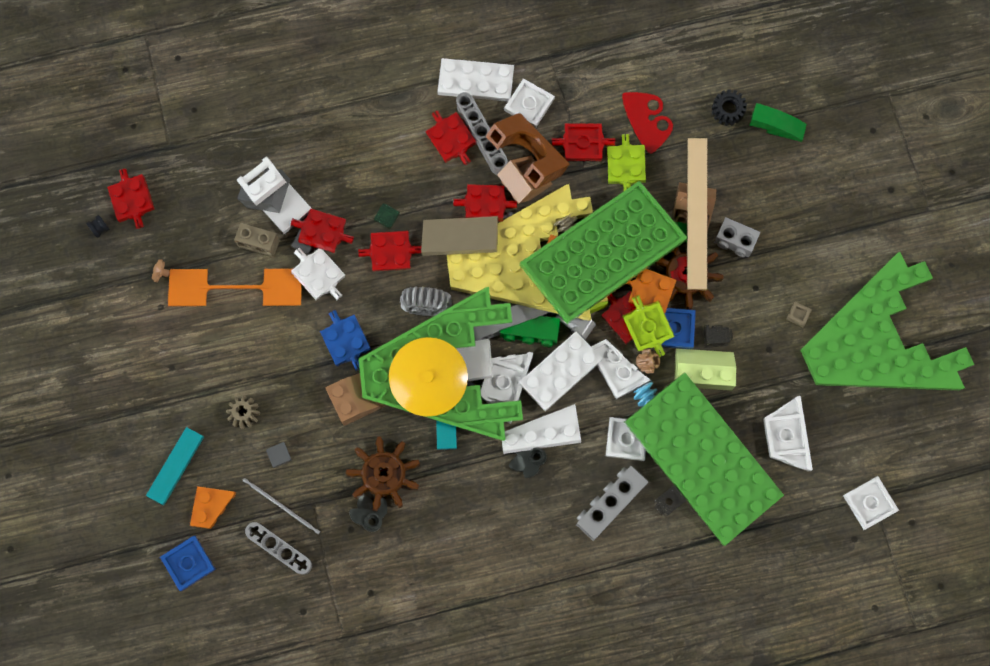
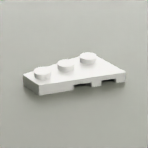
M606 339L591 346L602 358V361L597 366L616 399L651 381Z

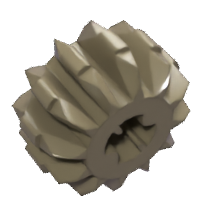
M242 396L240 401L235 397L236 403H229L232 409L226 410V413L230 414L227 418L228 421H233L232 425L234 427L239 425L241 429L245 428V424L249 428L252 427L251 421H258L254 416L260 415V412L256 410L259 405L254 403L253 398L247 400L246 396ZM242 409H245L247 411L246 414L244 413V416H241L239 414L240 411L243 412Z

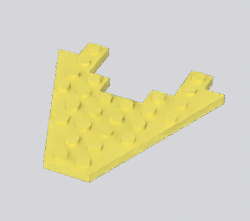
M569 184L508 217L503 222H499L497 252L447 255L451 290L475 294L485 287H489L491 299L558 314L521 268L520 262L541 248L540 242L547 241L550 234L558 237L557 226L553 225L556 221L571 213L570 217L576 216L577 219L586 218L592 214L591 198L571 199ZM606 297L600 302L608 301V298ZM590 309L577 318L590 321Z

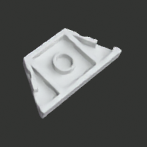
M528 352L522 355L491 358L493 377L484 379L481 388V398L488 404L519 401L523 388L519 382L527 375L533 353Z
M797 396L763 419L769 457L806 471H812L801 396Z

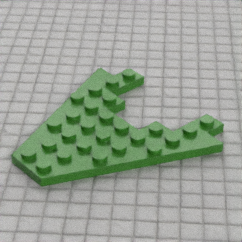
M898 252L800 350L816 385L962 390L965 388L958 371L974 365L966 347L931 360L923 343L905 350L890 318L891 315L907 309L899 292L933 279L925 261L907 267L901 253Z
M485 287L359 358L362 397L407 411L397 402L389 384V370L397 352L409 342L419 338L441 339L455 348L476 346L474 327L512 323L510 303L491 305L489 287ZM480 385L467 386L463 397L451 410L437 416H424L502 441L505 440L504 422L523 420L521 400L482 404Z

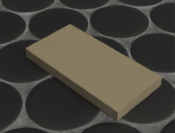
M497 216L423 220L422 256L497 252Z

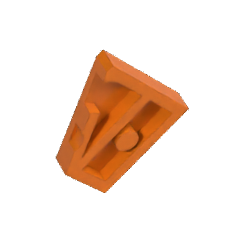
M197 486L190 526L211 529L216 523L217 518L225 511V507L230 500L235 497L236 492Z

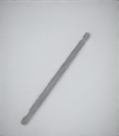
M246 478L243 479V482L249 484L253 489L309 529H312L317 534L321 532L259 487L250 483Z

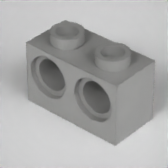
M725 217L714 243L722 249L735 251V254L738 256L749 257L760 232ZM723 233H730L732 238H726ZM741 240H747L749 246H744Z

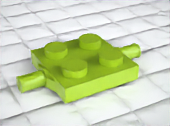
M625 134L621 135L622 145L607 147L608 184L623 185L624 191L638 181L641 183L646 182L645 146L629 144V134H626V141Z
M637 295L636 298L634 296L632 300L636 309L623 315L638 351L654 347L659 357H661V354L664 356L665 352L661 344L665 340L673 338L674 333L659 301L643 305L640 296Z

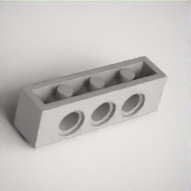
M632 466L628 469L624 467L617 474L619 479L615 483L611 481L603 489L606 493L601 498L597 496L590 503L592 508L588 512L583 510L576 518L578 520L576 526L592 541L602 533L648 483ZM619 484H627L629 486V492H621L619 490ZM606 498H614L616 505L614 507L607 506L605 503ZM595 511L602 514L603 518L599 522L594 521L592 518V513Z

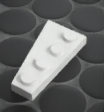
M575 404L505 431V440L502 441L504 454L527 451L533 448L581 443Z

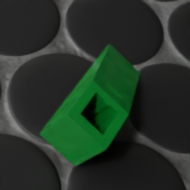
M540 316L500 330V338L508 342L521 340L524 344H534L536 342L541 343L545 347H552L557 345L560 318Z

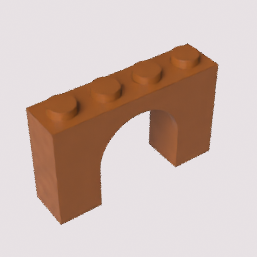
M521 113L494 123L485 136L497 149L509 144H518L532 152L537 161L531 164L524 177L535 189L561 177L570 165Z

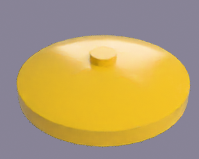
M419 338L409 342L397 352L389 370V384L397 402L407 411L420 416H437L451 410L463 397L468 382L467 367L461 354L451 344L437 338Z

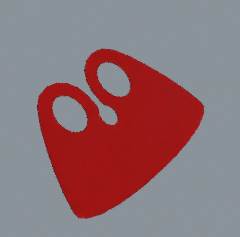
M625 92L622 95L628 119L640 143L645 146V150L648 153L652 154L671 134L673 130L672 121L666 116L655 117L653 121L648 119L649 115H657L663 109V102L658 96L640 92ZM650 100L658 101L659 108L653 111L648 108ZM658 121H667L668 129L665 131L659 130L657 128Z

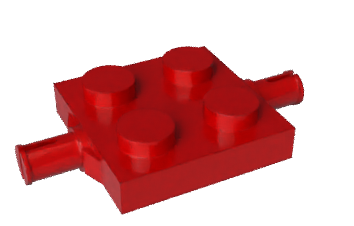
M439 111L433 112L432 116L437 123L425 132L445 163L457 157H460L464 165H467V162L470 163L471 160L466 152L477 143L458 113L455 112L443 119Z
M565 123L563 138H552V146H563L567 161H602L604 146H615V138H604L602 124Z
M120 169L119 173L122 180L117 184L107 187L117 221L123 222L128 219H134L136 228H143L141 216L155 210L145 176L141 174L129 178L127 169Z
M467 184L465 199L454 198L453 206H464L466 218L497 216L498 222H503V214L506 208L517 209V201H506L504 195L505 186Z
M310 208L308 216L304 221L294 218L291 221L290 226L301 228L298 238L299 243L335 253L337 245L341 241L352 244L354 236L344 234L346 219Z
M409 231L371 233L370 249H358L359 257L370 256L373 271L411 269L410 259L412 254L421 253L422 246L411 247Z
M631 291L619 299H616L612 293L607 296L611 306L601 315L626 345L633 338L623 315L636 309L634 303L628 302Z

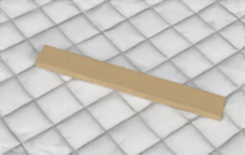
M688 138L687 290H707V138Z

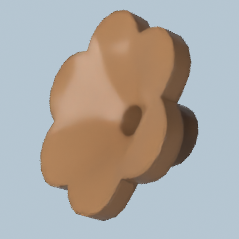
M159 259L153 268L152 280L154 282H158L162 276H169L170 271L164 269L165 262L162 259Z

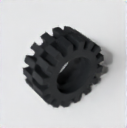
M728 89L726 93L725 90L722 91L713 102L712 115H715V120L719 119L718 123L722 124V122H725L724 126H728V123L731 126L735 122L736 124L739 123L746 112L745 97L741 98V93L737 95L736 90L731 93V89ZM726 102L733 103L736 111L734 113H727L723 110L722 105Z

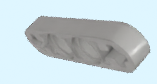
M252 522L246 527L245 534L251 541L296 573L305 575L311 571L312 562L309 558L257 522ZM258 526V532L264 535L265 531L267 532L262 538L261 543L258 542L261 539L259 536H251L252 532L250 530L252 527L257 528ZM273 537L276 540L275 547L267 548L266 540ZM284 549L292 551V556L288 560H284L281 556ZM295 558L301 562L306 560L307 569H301L300 571V566L294 562L293 566L290 563Z

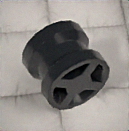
M99 214L95 217V220L86 223L97 238L104 231L110 230Z

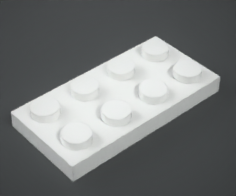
M442 58L438 95L457 97L460 93L467 92L476 99L508 102L511 98L514 65Z
M575 332L526 375L519 384L546 412L602 361V358Z

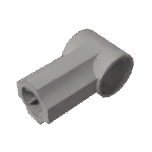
M559 314L555 317L560 318L562 324L571 329L572 333L577 332L584 340H586L596 326L592 319L587 321L576 318L567 324Z

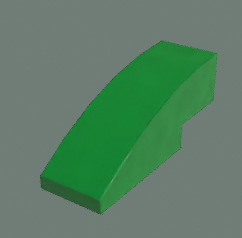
M756 103L750 121V126L766 129V133L800 142L803 141L807 125L785 112Z

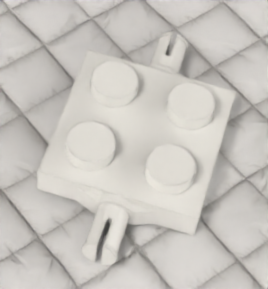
M298 248L294 254H296L301 262L291 270L296 279L315 300L329 292L336 300L341 298L342 294L335 288L337 283L345 278V274L322 249H318L307 256L301 248Z

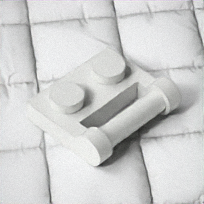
M267 156L262 159V163L244 177L240 176L237 179L256 206L286 183ZM266 168H269V171H267L264 175L258 178L251 185L247 184L253 178L259 175L262 171H264Z

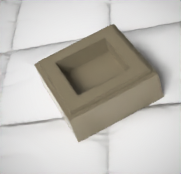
M794 301L786 320L804 327L812 309Z

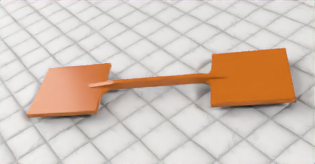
M550 234L547 244L557 236ZM645 269L637 275L635 280L626 283L632 287L628 302L634 303L632 298L634 296L636 298L639 295L643 305L659 301L665 313L676 280Z
M170 269L168 306H206L207 292L211 289H260L263 291V306H301L302 284L291 273L292 269H264V282L261 285H209L208 269Z

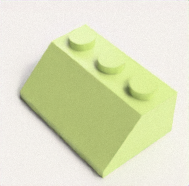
M676 349L674 380L685 372L697 388L733 390L736 386L734 352Z

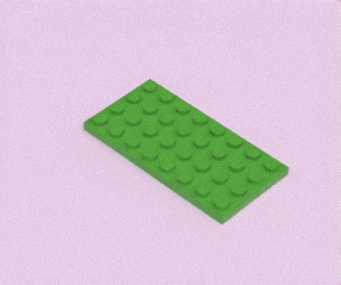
M638 181L521 261L520 266L563 320L569 324L687 240V236L643 184Z
M685 372L624 421L626 426L724 546L784 496Z

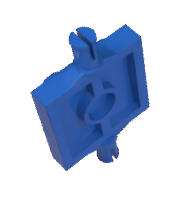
M334 310L329 313L333 324L320 331L336 366L352 361L355 371H359V357L371 350V347L356 316L352 315L340 320L337 311Z

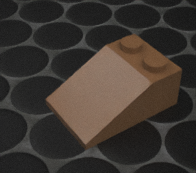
M360 373L325 387L344 426L387 406L362 397Z

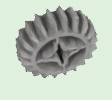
M410 287L404 289L400 297L401 309L410 314L436 316L452 307L451 295L436 288Z

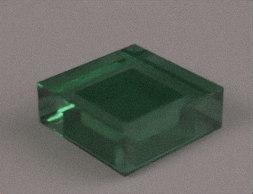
M383 203L374 217V221L391 229L400 212Z

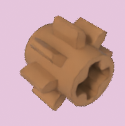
M651 349L642 350V354H638L636 358V365L641 369V372L654 373V369H657L660 365V357Z

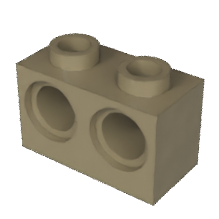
M240 223L234 241L238 247L274 257L280 239L277 233Z

